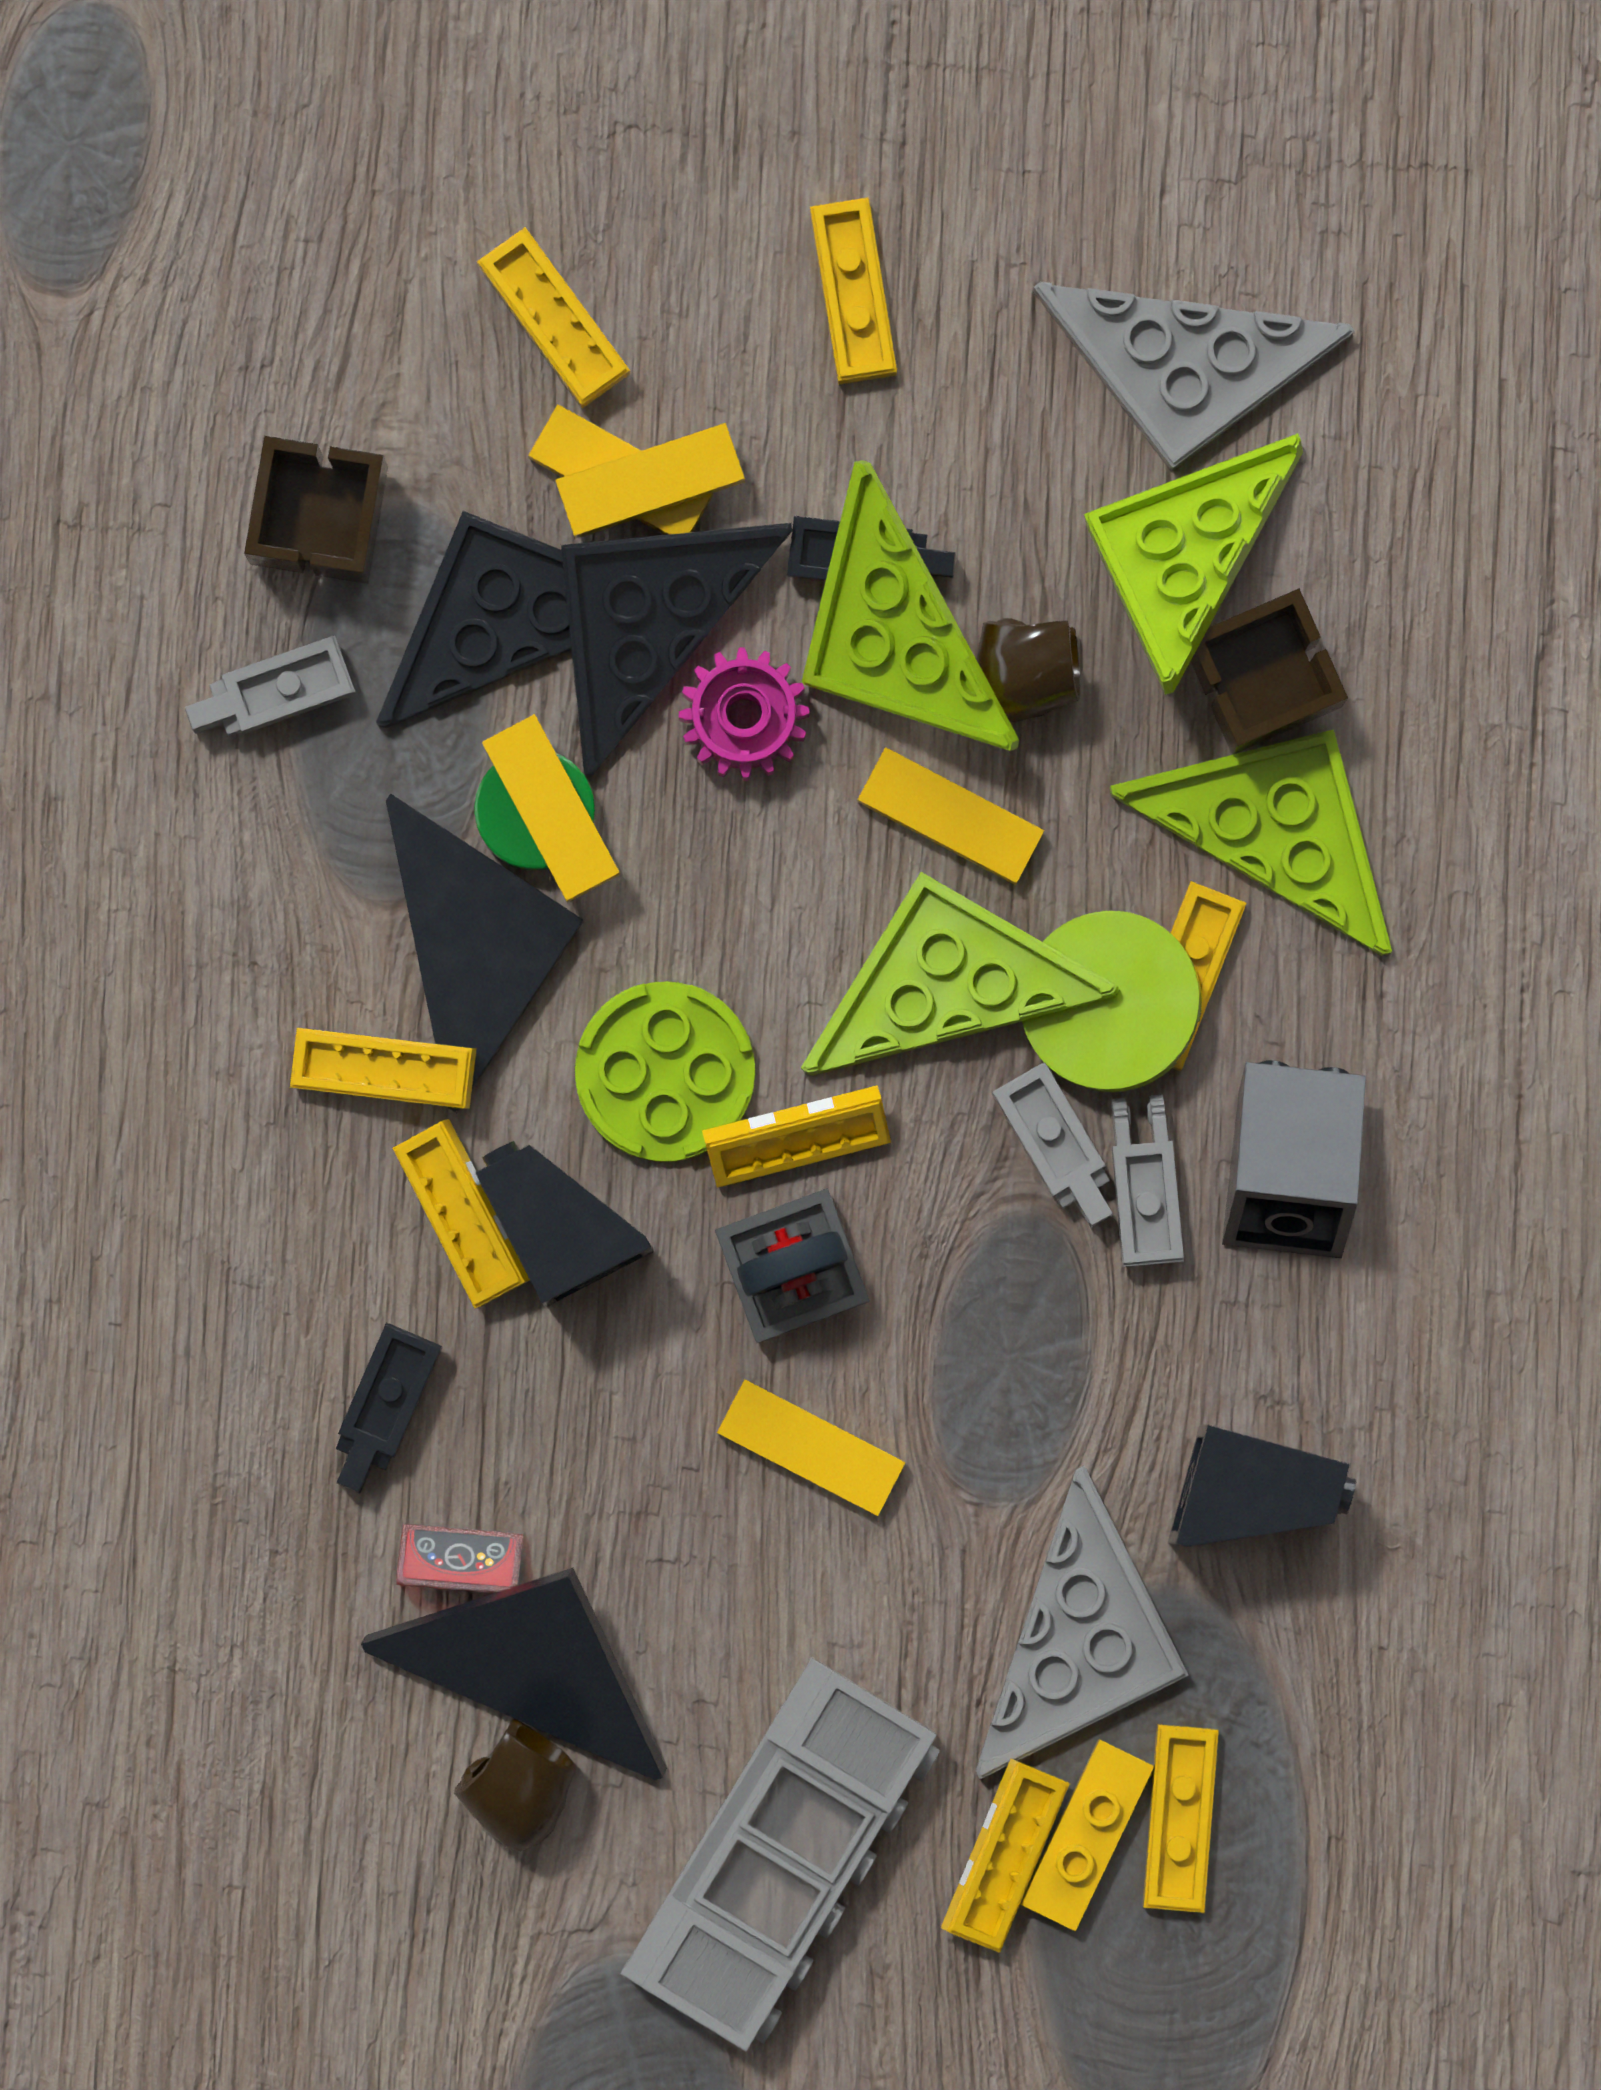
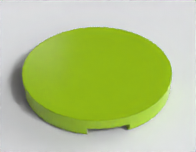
M1099 911L1068 921L1053 931L1043 941V943L1114 983L1120 989L1114 998L1022 1021L1031 1046L1050 1069L1067 1081L1090 1090L1120 1092L1147 1085L1166 1074L1177 1064L1176 1061L1188 1047L1195 1033L1197 1023L1200 1021L1202 996L1198 974L1191 958L1180 942L1169 931L1141 915L1123 911Z
M678 982L643 983L617 994L606 1002L592 1017L579 1042L575 1063V1082L578 1097L586 1116L599 1134L619 1150L640 1159L657 1162H675L690 1159L707 1152L702 1130L742 1120L754 1089L755 1061L753 1049L745 1028L733 1011L716 996L702 988Z

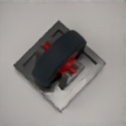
M828 1188L715 1229L756 1344L870 1302Z

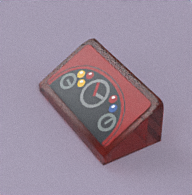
M403 1524L396 1585L496 1593L518 1586L524 1534Z

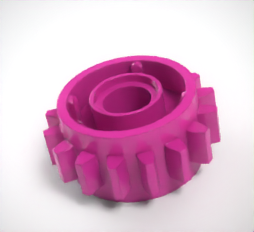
M739 647L736 660L728 662L718 652L714 654V669L709 672L705 668L698 666L694 670L695 676L700 682L698 688L683 687L682 696L693 704L692 708L678 711L679 721L694 725V728L683 736V740L686 745L700 743L703 747L697 756V761L701 765L709 762L712 758L719 762L718 776L725 777L732 767L740 769L743 781H749L752 768L760 766L770 776L774 774L772 760L779 756L781 759L791 762L794 758V754L788 746L790 740L804 742L806 738V732L795 725V720L809 717V707L795 705V699L805 692L803 683L792 685L787 683L786 679L791 672V667L787 663L776 670L769 666L770 652L763 651L758 660L748 659L745 647ZM750 700L757 704L762 713L759 722L748 729H740L733 726L726 715L729 707L734 702Z

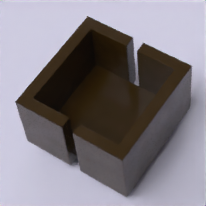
M264 436L244 551L250 565L304 574L305 562H309L316 576L368 584L388 472V465L384 455L330 446L328 460L332 468L322 467L323 455L318 444Z
M1300 588L1210 626L1191 659V664L1205 695L1214 691L1218 693V696L1215 697L1211 704V709L1232 755L1340 709L1348 699L1327 649L1315 653L1311 661L1307 657L1306 651L1315 648L1321 636Z

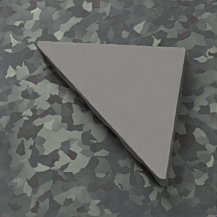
M1039 282L1033 287L1034 294L1171 471L1350 338L1355 332L1350 324L1339 322L1337 324L1325 323L1259 311L1253 313L1172 299L1171 301L1136 297L1135 294L1091 288H1088V290L1052 285V283Z
M1085 1466L1076 1469L975 1769L979 1779L1008 1766L1010 1758L1018 1761L1188 1676L1175 1646Z

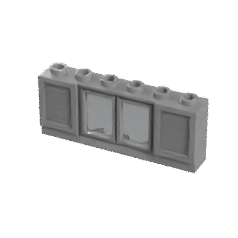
M811 1657L789 1696L785 1699L774 1717L772 1724L757 1749L753 1752L742 1770L740 1777L725 1802L714 1816L699 1845L682 1869L676 1883L650 1922L630 1959L628 1958L622 1968L621 1974L744 2051H747L753 2039L764 2044L782 2014L781 2011L773 2007L785 1986L796 1991L814 1961L805 1953L816 1934L818 1933L827 1939L844 1912L845 1907L836 1901L846 1884L850 1881L859 1886L872 1866L877 1855L868 1850L878 1831L881 1828L889 1834L892 1832L909 1803L900 1798L909 1780L913 1776L922 1781L938 1756L940 1750L931 1745L937 1734Z

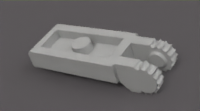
M1163 1094L1149 1096L1147 1118L1148 1123L1151 1124L1153 1143L1131 1145L1129 1126L1131 1125V1118L1126 1099H1112L1115 1146H1112L1111 1150L1122 1266L1132 1267L1183 1262L1184 1254L1173 1141H1168Z

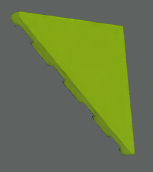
M1298 434L1084 514L1090 536L1165 695L1175 691L1300 460L1303 448Z
M855 461L801 683L1005 750L1012 751L1017 749L1019 738L873 466L867 461Z
M1334 729L1110 786L1111 796L1377 954L1383 956L1392 953Z
M920 872L801 1066V1069L810 1076L1114 998L1120 989L1109 980Z

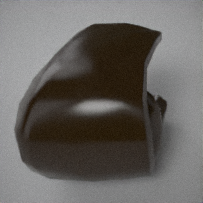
M1003 618L997 622L987 621L983 623L976 660L1010 722L1016 723L1030 718L1041 717L1054 709L1079 701L1081 690L1076 629L1069 627L1067 620L1026 625L1022 621Z
M512 1719L493 1752L488 1757L477 1759L466 1768L461 1781L455 1787L454 1794L480 1825L506 1848L523 1851L536 1846L554 1831L555 1825L565 1807L567 1792L576 1767L569 1755L556 1744L517 1719Z

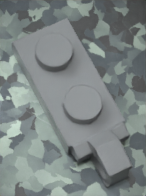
M330 636L221 675L223 679L209 685L213 697L186 706L185 710L194 734L224 725L227 736H231L240 732L246 734L356 695L336 637Z
M1043 1062L993 1091L992 1095L1051 1196H1056L1062 1208L1075 1202L1090 1228L1109 1219L1113 1213L1098 1189L1110 1182L1103 1169L1105 1164L1048 1066Z

